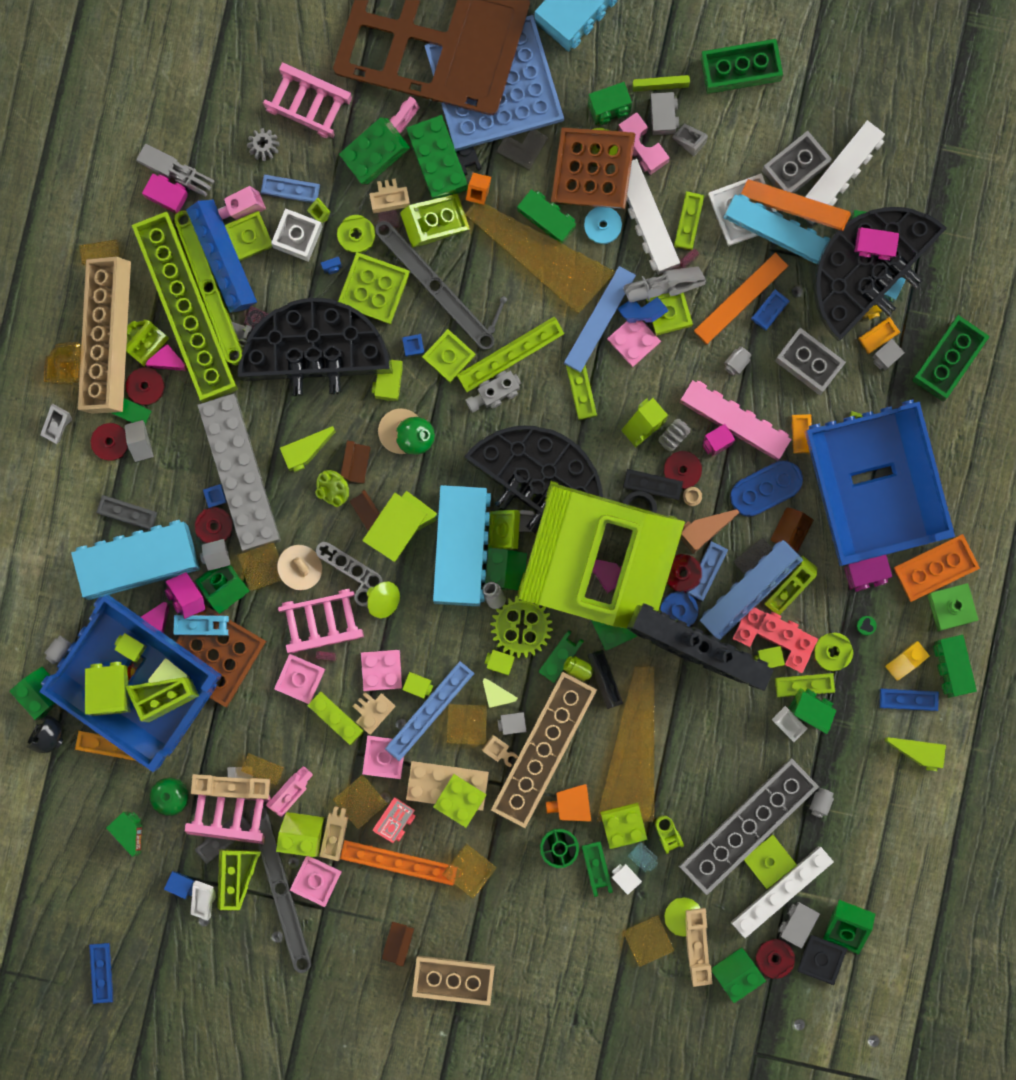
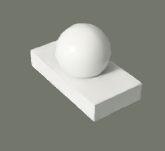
M786 706L772 719L793 742L808 729Z
M197 880L193 883L191 915L207 921L211 918L212 903L216 898L213 886Z

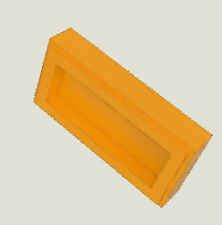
M889 317L859 337L858 341L869 355L900 334V331Z
M811 414L792 415L793 454L810 453L805 431L809 430L808 426L812 425Z

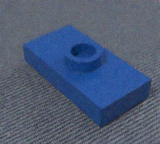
M775 289L751 320L766 331L790 301Z

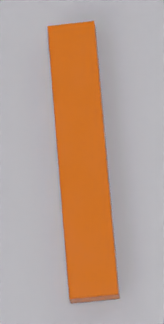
M750 179L747 180L741 192L742 195L749 198V201L760 203L764 206L841 231L844 230L851 215L850 211Z
M775 252L694 330V333L706 345L710 343L788 268V265Z
M344 840L340 856L342 860L452 886L458 867Z

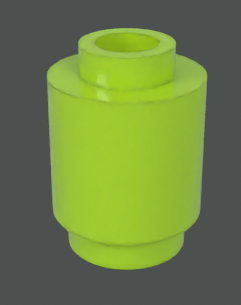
M569 656L563 666V670L567 674L582 682L589 680L593 674L591 664L576 656Z

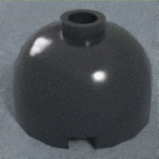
M45 714L41 718L44 722L35 726L27 742L29 743L27 748L37 753L51 752L54 748L58 749L63 742V738H61L62 726L59 721Z

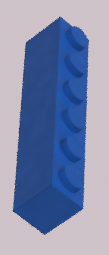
M214 199L197 201L186 211L229 313L244 311L257 303L223 220L219 215Z

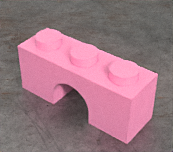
M636 112L618 125V131L634 132L636 134L633 157L637 156L644 172L647 171L651 175L669 163V156L659 143L653 147H645L640 143L639 138L647 133L648 127Z

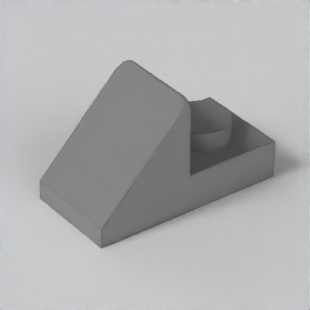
M52 404L40 435L55 444L59 443L66 425L72 421L70 413Z

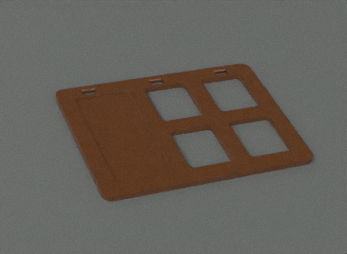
M354 0L333 66L336 75L487 115H494L498 112L530 8L529 0H457L447 32L414 24L421 0H405L398 20L366 12L369 0ZM362 26L394 34L382 71L350 63L356 39ZM409 39H416L442 47L433 80L429 84L398 76ZM355 70L364 71L365 77L355 75ZM411 84L422 86L421 92L410 89ZM467 99L478 101L477 106L466 104Z

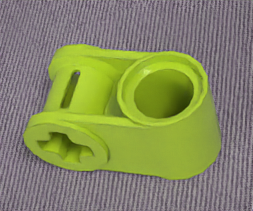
M665 815L659 816L655 820V827L666 854L677 847H684L683 841L671 818ZM663 819L669 821V827L665 830L659 827V823Z

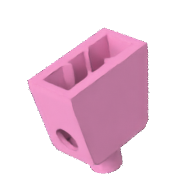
M248 186L224 199L226 206L219 208L218 212L222 219L231 216L238 220L257 211L266 210L260 192Z

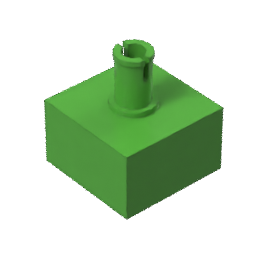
M968 583L927 595L938 632L978 621Z

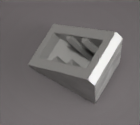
M684 123L672 138L694 157L706 144L708 135Z
M144 420L125 425L127 446L134 461L137 462L154 457Z

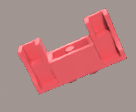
M755 607L741 619L732 640L738 641L749 648L757 635L777 646H781V648L790 652L785 661V666L803 673L818 641L817 638L801 631L797 623L790 620L785 622L781 620L782 616L777 613H765Z

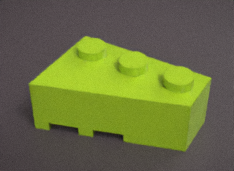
M654 398L650 401L645 399L639 404L638 411L621 431L636 448L665 424L668 415Z
M185 677L125 686L142 722H151L199 697L192 679Z
M219 849L217 908L219 910L241 909L261 851Z

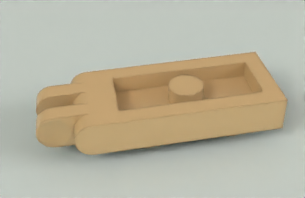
M336 806L333 809V814L329 813L319 857L339 861L348 817H345L346 809L344 808L341 809V813L338 815L339 807Z

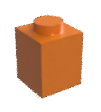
M473 172L468 185L466 200L484 205L489 192L491 177Z

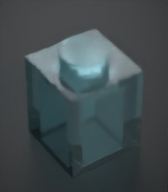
M639 842L627 855L644 872L647 870L651 872L658 864L656 862L658 857L642 842Z

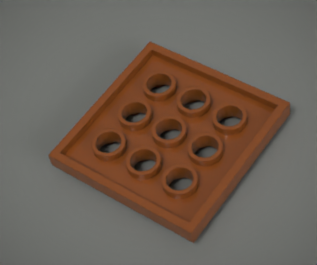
M562 128L551 202L555 204L625 209L636 134L634 132ZM582 144V150L579 153H575V145ZM600 145V151L597 154H592L593 146ZM613 146H617V154L610 155V149ZM579 162V169L573 172L571 170L572 164ZM597 164V170L594 173H590V165ZM610 165H615V172L608 174L607 168ZM571 181L577 182L574 190H569L568 188ZM594 182L595 188L588 192L586 190L587 184ZM611 183L613 185L612 191L605 193V186Z
M206 605L205 610L194 614L198 616H223ZM231 620L227 622L229 640L225 644H221L218 641L219 636L180 635L176 643L222 674L225 678V684L222 687L217 686L210 698L226 708L267 642ZM213 622V629H219V622ZM195 640L202 642V648L198 651L192 648V643ZM237 643L245 645V651L241 654L235 651ZM213 649L219 653V657L214 661L208 657L209 652ZM229 659L235 661V667L232 670L225 668V662Z

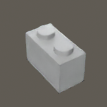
M674 92L651 93L652 135L675 134L676 128H679V117H675V110H678V99L674 98Z
M797 902L796 905H791L787 913L790 916L787 922H782L778 931L781 932L780 937L802 948L820 914Z

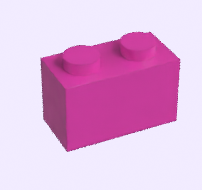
M152 174L142 192L143 196L177 214L188 197L186 188L177 182L175 185L168 182L169 179L164 175L159 174L157 176Z
M861 227L858 229L854 252H859V256L871 257L872 254L879 255L878 259L890 260V257H896L899 233Z
M723 424L705 435L702 446L707 454L711 453L713 457L730 447L735 439L726 424Z
M187 572L165 581L167 586L165 594L169 601L173 600L176 612L181 613L184 619L205 610L203 596Z

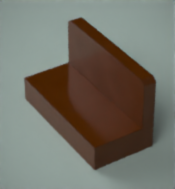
M347 440L341 476H343L345 481L364 484L370 446L356 444L354 441Z
M364 489L360 495L350 500V503L369 531L380 513Z
M787 507L771 537V541L777 544L784 540L798 553L814 520L804 512Z
M392 922L382 959L403 967L415 928Z

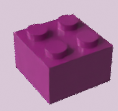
M886 555L852 563L844 567L850 590L855 589L856 592L870 588L869 585L874 584V587L888 583V579L892 578Z

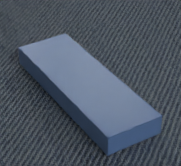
M264 175L261 194L313 203L318 198L320 184Z
M712 541L710 542L700 562L702 579L699 585L694 590L686 592L687 594L701 601L704 600L728 549Z

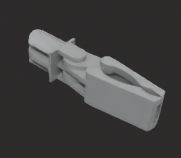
M147 144L144 145L136 159L138 163L164 175L169 180L173 178L175 182L188 188V190L191 189L205 197L207 193L204 190L209 191L211 187L198 178L210 184L214 183L213 179L197 172L195 168L193 169L185 164L181 165L174 157Z
M699 266L664 271L660 277L645 279L642 276L641 281L626 284L623 290L629 302L647 299L650 302V298L660 296L661 294L669 293L670 296H674L705 285L706 279Z

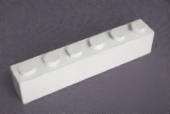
M867 120L806 195V198L833 206L838 200L835 197L839 192L843 194L849 187L847 182L851 177L855 179L861 172L860 166L863 163L866 165L873 157L871 155L874 149L878 151L885 141L882 139L885 134ZM805 219V220L808 221L811 225H813V224L815 223V222H813V221H810V220Z
M635 159L631 164L626 199L630 206L628 212L631 219L635 218L637 223L635 229L638 236H642L644 240L642 246L645 253L650 254L652 259L649 260L653 271L656 270L659 275L664 271L679 267L680 261L638 160Z
M818 846L798 863L795 868L733 919L731 924L742 937L746 938L834 861L822 847Z

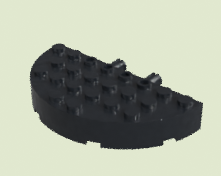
M884 207L868 211L847 222L843 231L838 230L834 233L822 250L816 266L814 297L820 318L836 341H840L873 306L877 305L888 317L895 311L896 307L884 297L885 293L902 277L914 289L923 281L911 269V266L947 227L932 216L914 209ZM862 227L899 233L896 257H890V260L878 259L879 255L871 254V257L859 256V252H854L858 229Z
M305 298L292 301L266 315L248 336L238 365V378L241 381L291 379V396H297V394L303 396L304 378L329 377V394L335 395V393L341 394L340 377L393 374L388 348L370 320L355 308L326 298Z
M526 425L505 428L479 441L464 456L467 462L504 488V493L495 502L497 507H500L501 510H506L512 499L517 497L535 510L536 514L526 525V528L529 530L532 528V532L535 534L539 528L546 504L545 498L550 481L556 482L561 486L603 497L599 475L587 454L571 439L551 429Z
M643 603L642 606H636L627 626V629L642 639L651 640L650 643L691 663L702 664L703 668L765 691L774 669L768 667L769 663L761 659L755 661L751 659L753 655L744 651H738L736 647L728 643L719 642L720 639L711 635H705L703 631L695 627L691 628L681 620L672 619L669 614L653 610L654 607Z

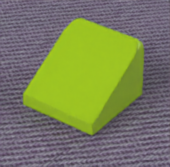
M316 198L307 210L315 220L321 223L327 221L330 215V210L319 198Z

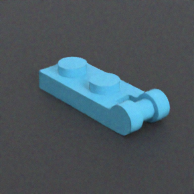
M174 615V635L228 636L227 622H229V616L192 615L184 619L182 615ZM213 622H219V629H213Z

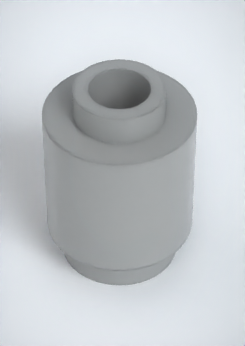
M739 346L724 362L725 370L731 375H739L749 363V358L752 355L745 348Z
M488 582L484 585V598L489 607L493 609L502 607L506 602V596L501 587L494 582Z
M60 635L53 640L44 652L47 655L45 659L54 665L56 662L59 663L69 653L68 649L72 643Z
M819 788L818 792H815L809 808L812 811L811 814L819 818L827 816L834 800L832 798L834 793Z

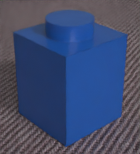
M172 871L164 890L187 899L188 896L192 897L193 883L196 880Z

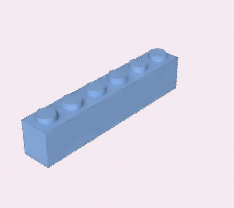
M784 540L778 542L773 546L772 551L768 555L763 556L758 561V565L754 569L748 570L744 578L730 588L731 591L717 600V604L712 609L704 612L700 621L716 638L721 640L787 577L803 559Z

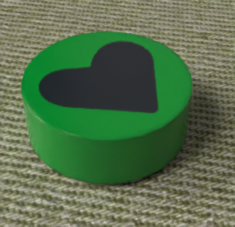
M864 616L858 620L856 626L860 634L867 636L875 632L877 624L872 617Z

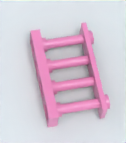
M282 62L279 70L283 80L273 101L264 100L263 104L267 108L266 111L273 115L278 113L318 131L317 134L324 138H328V136L333 138L335 134L330 127L341 104H350L352 100L351 93ZM295 80L299 82L300 87L289 110L279 106L289 83ZM312 88L317 90V95L305 118L296 114V111L306 90ZM328 95L333 97L334 103L324 124L321 125L314 122L313 119L323 98Z
M345 589L338 591L339 594L297 604H294L293 601L282 603V607H278L280 613L286 612L291 636L290 644L286 645L287 653L290 654L364 638L363 630L355 626L350 598L355 597V592ZM342 599L348 628L346 629L347 632L339 634V631L336 630L331 602ZM318 604L324 605L329 629L328 636L321 638L317 633L312 606ZM305 608L310 632L309 640L303 642L299 639L293 610Z
M198 795L194 821L191 824L186 823L185 832L187 834L264 845L265 836L263 833H260L259 826L263 803L269 802L271 800L270 796L269 799H246L256 801L252 827L248 832L241 831L242 828H240L245 799L237 798L232 826H230V829L222 828L221 825L225 797H217L213 824L211 826H204L202 816L206 796Z

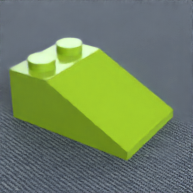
M458 194L412 204L400 212L412 248L426 245L470 229Z

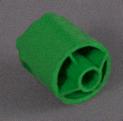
M562 828L553 829L543 836L540 843V853L548 865L555 868H565L577 859L579 843L570 831ZM565 846L563 849L554 851V847Z

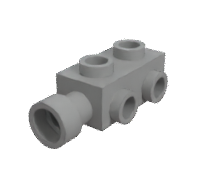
M503 371L495 376V380L491 382L487 380L479 385L480 388L477 389L478 395L465 399L470 411L473 413L484 404L486 408L491 406L493 409L502 404V399L506 397L512 399L517 396V391L520 390L519 385L521 384L517 374L513 375L511 371L507 373ZM504 381H510V386H505L503 384ZM493 390L494 394L492 396H489L487 394V391Z

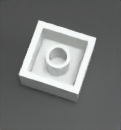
M285 208L271 244L274 249L309 262L323 228L322 224L317 220Z

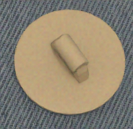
M395 409L388 412L381 419L378 435L382 445L387 450L396 454H406L399 448L396 442V438H398L396 430L400 422L405 418L418 417L414 412L407 409Z
M294 545L282 552L278 559L277 570L281 580L288 587L295 590H306L313 587L319 581L322 574V563L313 549L304 545Z

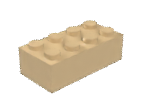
M412 761L406 800L435 804L453 774L486 794L489 772ZM485 799L481 803L478 810L484 811Z
M417 956L412 997L490 1006L495 964Z

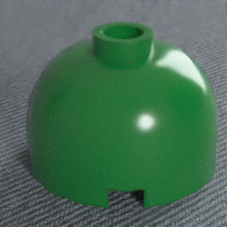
M405 418L400 422L396 430L398 432L396 442L399 448L407 454L417 455L425 453L434 443V429L431 423L424 418Z
M172 777L163 778L152 787L150 803L153 809L161 815H177L187 806L189 792L186 785L179 779Z

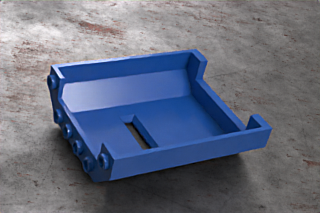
M913 400L902 402L903 406L892 410V406L880 409L881 413L874 414L873 411L863 413L861 418L855 419V416L844 418L842 423L837 424L836 421H831L821 427L819 423L808 426L809 430L805 431L840 566L955 537L920 402L914 403ZM891 466L892 475L853 484L851 477L853 475Z
M110 595L100 596L94 603L95 609L88 619L90 623L87 627L84 626L78 634L80 638L76 643L73 642L68 649V656L66 659L63 658L57 665L59 669L56 674L44 678L41 683L43 687L39 692L150 771L155 772L181 741L216 689V682L219 681L222 674ZM126 633L147 646L141 655L143 661L128 682L129 686L148 683V679L166 658L190 676L199 697L151 722H142L131 698V712L98 716L85 715V669L90 668L92 664H102V667H107L112 662H121L122 665H126L128 668L132 660L114 650L117 638Z

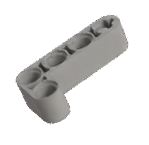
M319 543L316 548L317 556L361 584L355 593V601L359 606L367 607V602H359V595L367 593L368 589L372 587L369 585L371 577H378L379 583L383 582L382 577L330 543ZM329 547L328 551L334 555L333 558L327 554L322 556L321 549ZM342 556L345 557L347 560L346 564L338 566L336 564L337 559ZM355 567L363 569V573L360 576L356 577L353 575Z

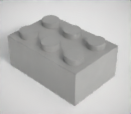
M806 131L763 166L762 172L775 188L795 193L828 167L832 159L809 131Z
M802 328L798 329L775 360L776 363L819 395L824 392L846 363Z

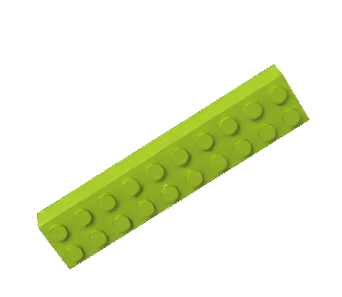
M166 211L133 224L132 228L200 401L205 403L238 390L169 213Z

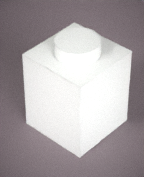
M619 864L612 871L614 874L612 878L627 895L642 882L626 864L623 866Z

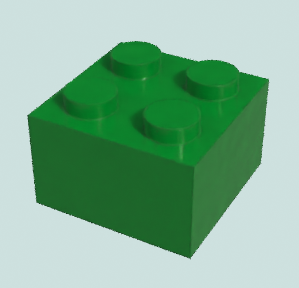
M625 82L588 94V107L595 125H606L611 122V119H623L631 113L632 101Z

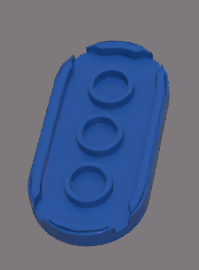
M777 461L737 482L731 491V504L743 516H756L795 496L802 486V472L797 465L791 462Z

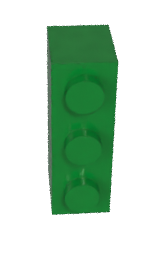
M531 189L517 206V211L560 245H563L576 228L575 219L569 214L564 215L559 211L560 208L553 202H547L545 196L539 191L534 192Z

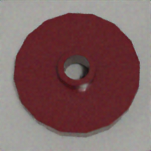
M148 367L139 368L129 375L126 382V391L135 403L152 405L162 397L164 381L156 370ZM143 383H148L146 389H142Z
M106 423L97 427L92 433L90 440L91 448L99 458L106 461H116L125 455L128 446L126 433L122 427L114 423ZM111 438L113 440L112 444L107 445L106 441Z
M679 451L673 453L667 459L664 465V475L667 478L684 481L682 489H687L699 481L702 475V465L694 454L688 451ZM680 467H685L687 471L681 473L679 469Z
M218 507L207 508L197 516L195 531L197 537L203 543L222 539L226 542L232 534L233 522L225 510ZM214 523L218 526L216 530L211 529V525Z
M678 554L674 557L667 584L677 592L694 590L702 579L701 565L693 556ZM686 571V576L681 577V573Z
M770 939L758 948L756 964L765 976L775 979L782 978L793 969L795 955L792 948L786 942L779 939ZM773 955L778 956L777 962H772L771 958Z

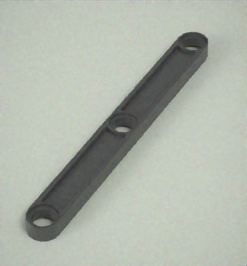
M386 221L379 222L375 228L378 238L480 349L485 351L492 349L494 346L492 334L390 223ZM381 226L389 227L390 231L387 235L379 233ZM438 281L440 283L439 290H431L429 287L430 283ZM482 337H489L491 344L487 347L481 345L480 340Z
M255 806L250 810L251 822L253 821ZM263 806L264 817L260 820L259 830L261 831L260 833H263L265 839L264 845L258 844L293 967L297 972L305 973L311 967L310 955L280 852H276L277 842L267 809ZM278 883H283L286 886V891L283 894H278L275 891V886ZM304 958L307 960L308 966L306 969L298 968V959Z

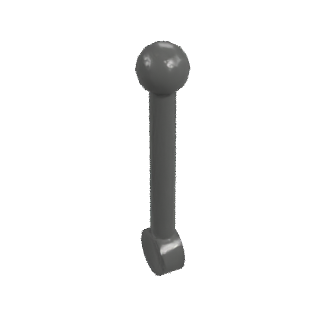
M505 296L500 298L499 308L491 326L488 327V331L491 334L495 332L496 322L503 305L507 302Z

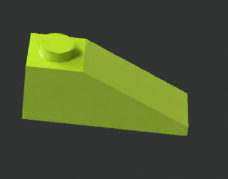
M329 427L281 447L280 450L290 471L294 470V472L305 469L304 466L315 457L336 433L334 427Z
M804 556L801 557L803 561L778 584L764 603V605L778 615L817 576V567Z
M890 737L885 738L886 743L920 766H926L928 771L937 772L938 768H943L946 745Z

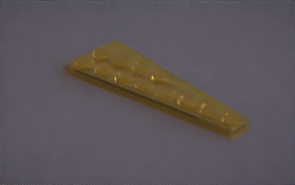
M474 203L465 213L466 217L577 314L586 307L616 273L613 269H609L598 261H594L584 256V254L576 252L565 244L543 233L541 234L510 216L508 217L485 203L484 205Z
M634 667L597 821H602L600 812L638 803L643 822H654V667Z

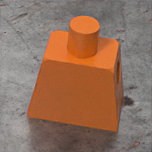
M587 784L557 792V801L546 802L547 814L559 812V820L591 821Z

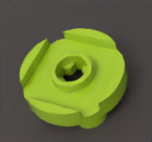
M361 215L349 216L343 220L337 230L338 241L347 252L354 254L356 252L363 253L373 246L375 240L374 226ZM354 230H358L359 233H362V235L359 236V239L351 237V234L354 233Z
M834 632L822 636L814 647V659L820 667L828 671H839L845 668L853 657V649L849 639L840 633ZM833 647H836V651L839 653L838 656L834 655L831 657L830 652H828L829 648L833 649Z

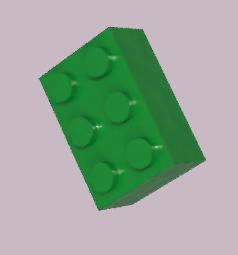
M379 118L339 155L361 184H370L407 152L410 147L388 118Z
M964 635L935 641L933 652L939 660L937 669L939 675L943 676L942 690L944 695L947 694V697L950 698L977 692Z

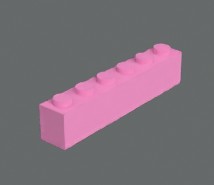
M692 380L680 400L681 404L718 426L726 424L731 434L776 461L780 459L791 441L788 438L789 434L780 429L779 431L773 429V425L766 420H758L753 412L749 410L743 411L736 402L732 400L726 401L721 393L715 390L711 392L706 389L707 385L697 380L695 382Z

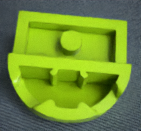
M149 320L133 321L127 325L126 351L141 365L145 366L147 360L155 355L169 338Z

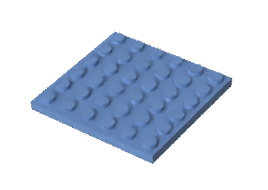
M533 15L526 18L499 110L496 114L487 115L441 103L455 151L564 121ZM430 43L425 45V50L434 76L442 47ZM467 99L466 104L477 106L478 101Z

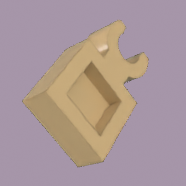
M492 735L482 749L484 753L497 762L502 758L508 767L512 766L508 762L510 756L518 758L514 752H507L509 745L495 735Z

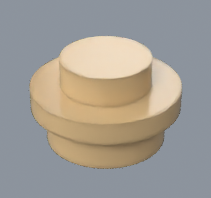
M689 487L683 493V500L689 506H696L702 500V493L696 487Z

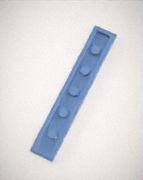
M620 266L618 267L564 362L565 365L581 373L625 296L624 285L632 283L636 276L635 274Z
M459 661L387 745L385 750L400 762L471 679L474 672Z

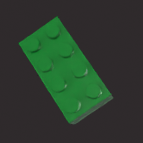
M777 39L707 50L701 53L700 59L707 94L780 82L783 77Z
M442 115L407 127V135L431 199L467 191L468 183Z
M958 315L912 381L944 402L990 336Z

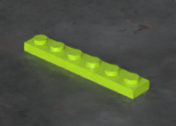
M552 317L457 374V377L464 390L469 392L481 383L564 335V332L557 319Z

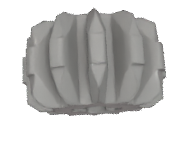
M261 128V133L258 134L254 130L255 137H248L251 142L247 143V147L251 148L249 153L250 155L255 154L256 160L262 156V160L266 161V156L272 159V152L278 153V149L275 147L280 146V144L276 141V134L272 135L271 130L265 133L264 128ZM262 142H266L264 148H261L260 146L262 145Z
M676 419L659 437V442L665 449L673 451L690 433V428L684 421Z

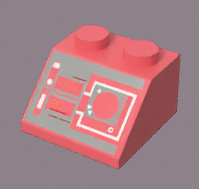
M395 797L372 831L392 843L395 840L399 842L405 833L403 831L405 825H410L416 817L413 814L415 810Z

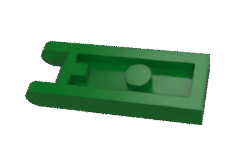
M570 630L567 631L539 670L540 674L553 683L562 673L567 658L569 656L573 657L584 642V640L580 639L576 645L568 639L571 635Z
M601 842L583 845L582 850L594 897L598 896L596 889L607 886L609 894L613 893Z

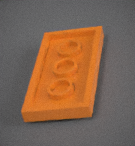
M962 534L893 569L909 601L912 602L980 569Z

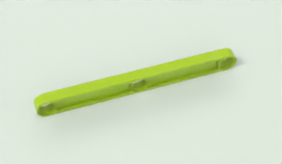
M179 211L174 218L175 224L224 357L230 364L238 365L243 351L218 284L189 216L186 224L181 225L179 223L182 216H188L187 211ZM207 283H213L214 287L211 292H205L204 290ZM238 351V359L235 361L230 360L231 352Z

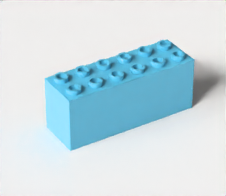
M545 0L535 11V23L569 52L571 48L575 49L580 44V38L584 34L588 35L592 31L593 24L605 16L606 9L609 6L612 8L618 0Z
M440 485L434 604L480 607L481 602L485 601L482 583L486 581V570H483V564H487V551H484V545H488L489 535L485 531V526H489L490 514L486 512V507H490L491 493H487V488Z
M180 520L170 522V526L162 527V525L151 527V531L143 532V530L133 532L130 537L122 535L114 537L111 542H106L105 540L96 542L93 547H77L76 551L71 552L82 597L92 600L100 596L103 597L176 577L185 572L191 573L200 570L189 526Z

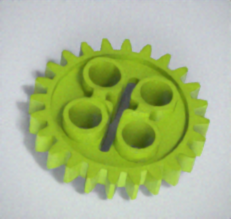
M518 596L515 597V602L508 598V605L504 604L502 610L496 609L499 615H492L496 622H492L490 625L496 627V629L492 630L491 633L497 634L493 641L499 640L500 642L497 647L504 646L503 653L510 650L511 656L514 652L517 653L518 658H520L521 653H524V656L528 658V652L535 656V649L541 652L540 645L547 646L544 640L551 639L547 632L553 631L552 628L548 627V625L552 624V621L546 619L550 616V613H543L546 607L539 608L538 604L524 600L519 601ZM524 610V626H527V629L523 630L522 644H519V628H516V625H520L521 611ZM512 611L516 612L519 616L515 622H511L507 618L508 614ZM534 613L537 615L538 620L536 623L531 624L527 621L528 614ZM508 631L516 632L517 637L515 640L509 641L506 639L505 635ZM529 632L534 633L536 636L535 641L532 643H528L525 640V635Z

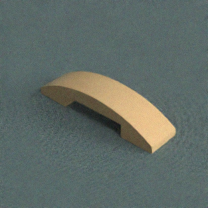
M196 774L192 776L191 794L269 799L270 779L215 777Z
M706 909L686 910V941L693 987L712 984V973L708 956Z

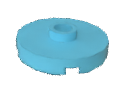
M596 207L585 218V232L588 238L597 244L611 243L621 233V217L612 208ZM605 222L607 226L601 227L600 223Z

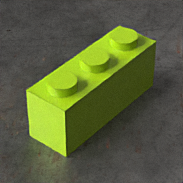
M321 691L307 705L351 746L364 733L361 727Z

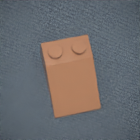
M737 509L698 519L692 523L688 521L684 524L680 539L694 554L739 514V511Z

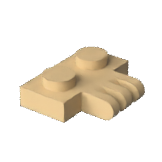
M396 178L392 179L393 186H389V181L385 180L386 187H382L381 181H378L379 192L370 193L373 213L406 208L410 205L407 187L397 188Z
M364 692L363 696L368 701L365 702L359 698L358 701L363 706L360 708L359 705L354 704L353 707L362 714L356 723L371 735L396 706L382 693L374 700Z

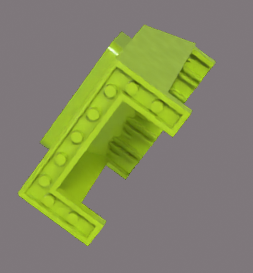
M550 481L542 518L527 569L523 573L518 590V599L622 628H627L637 605L642 606L645 603L654 607L653 610L658 611L685 521L678 520L674 516L669 515L668 517L561 486L556 482ZM607 523L632 530L611 604L585 597Z

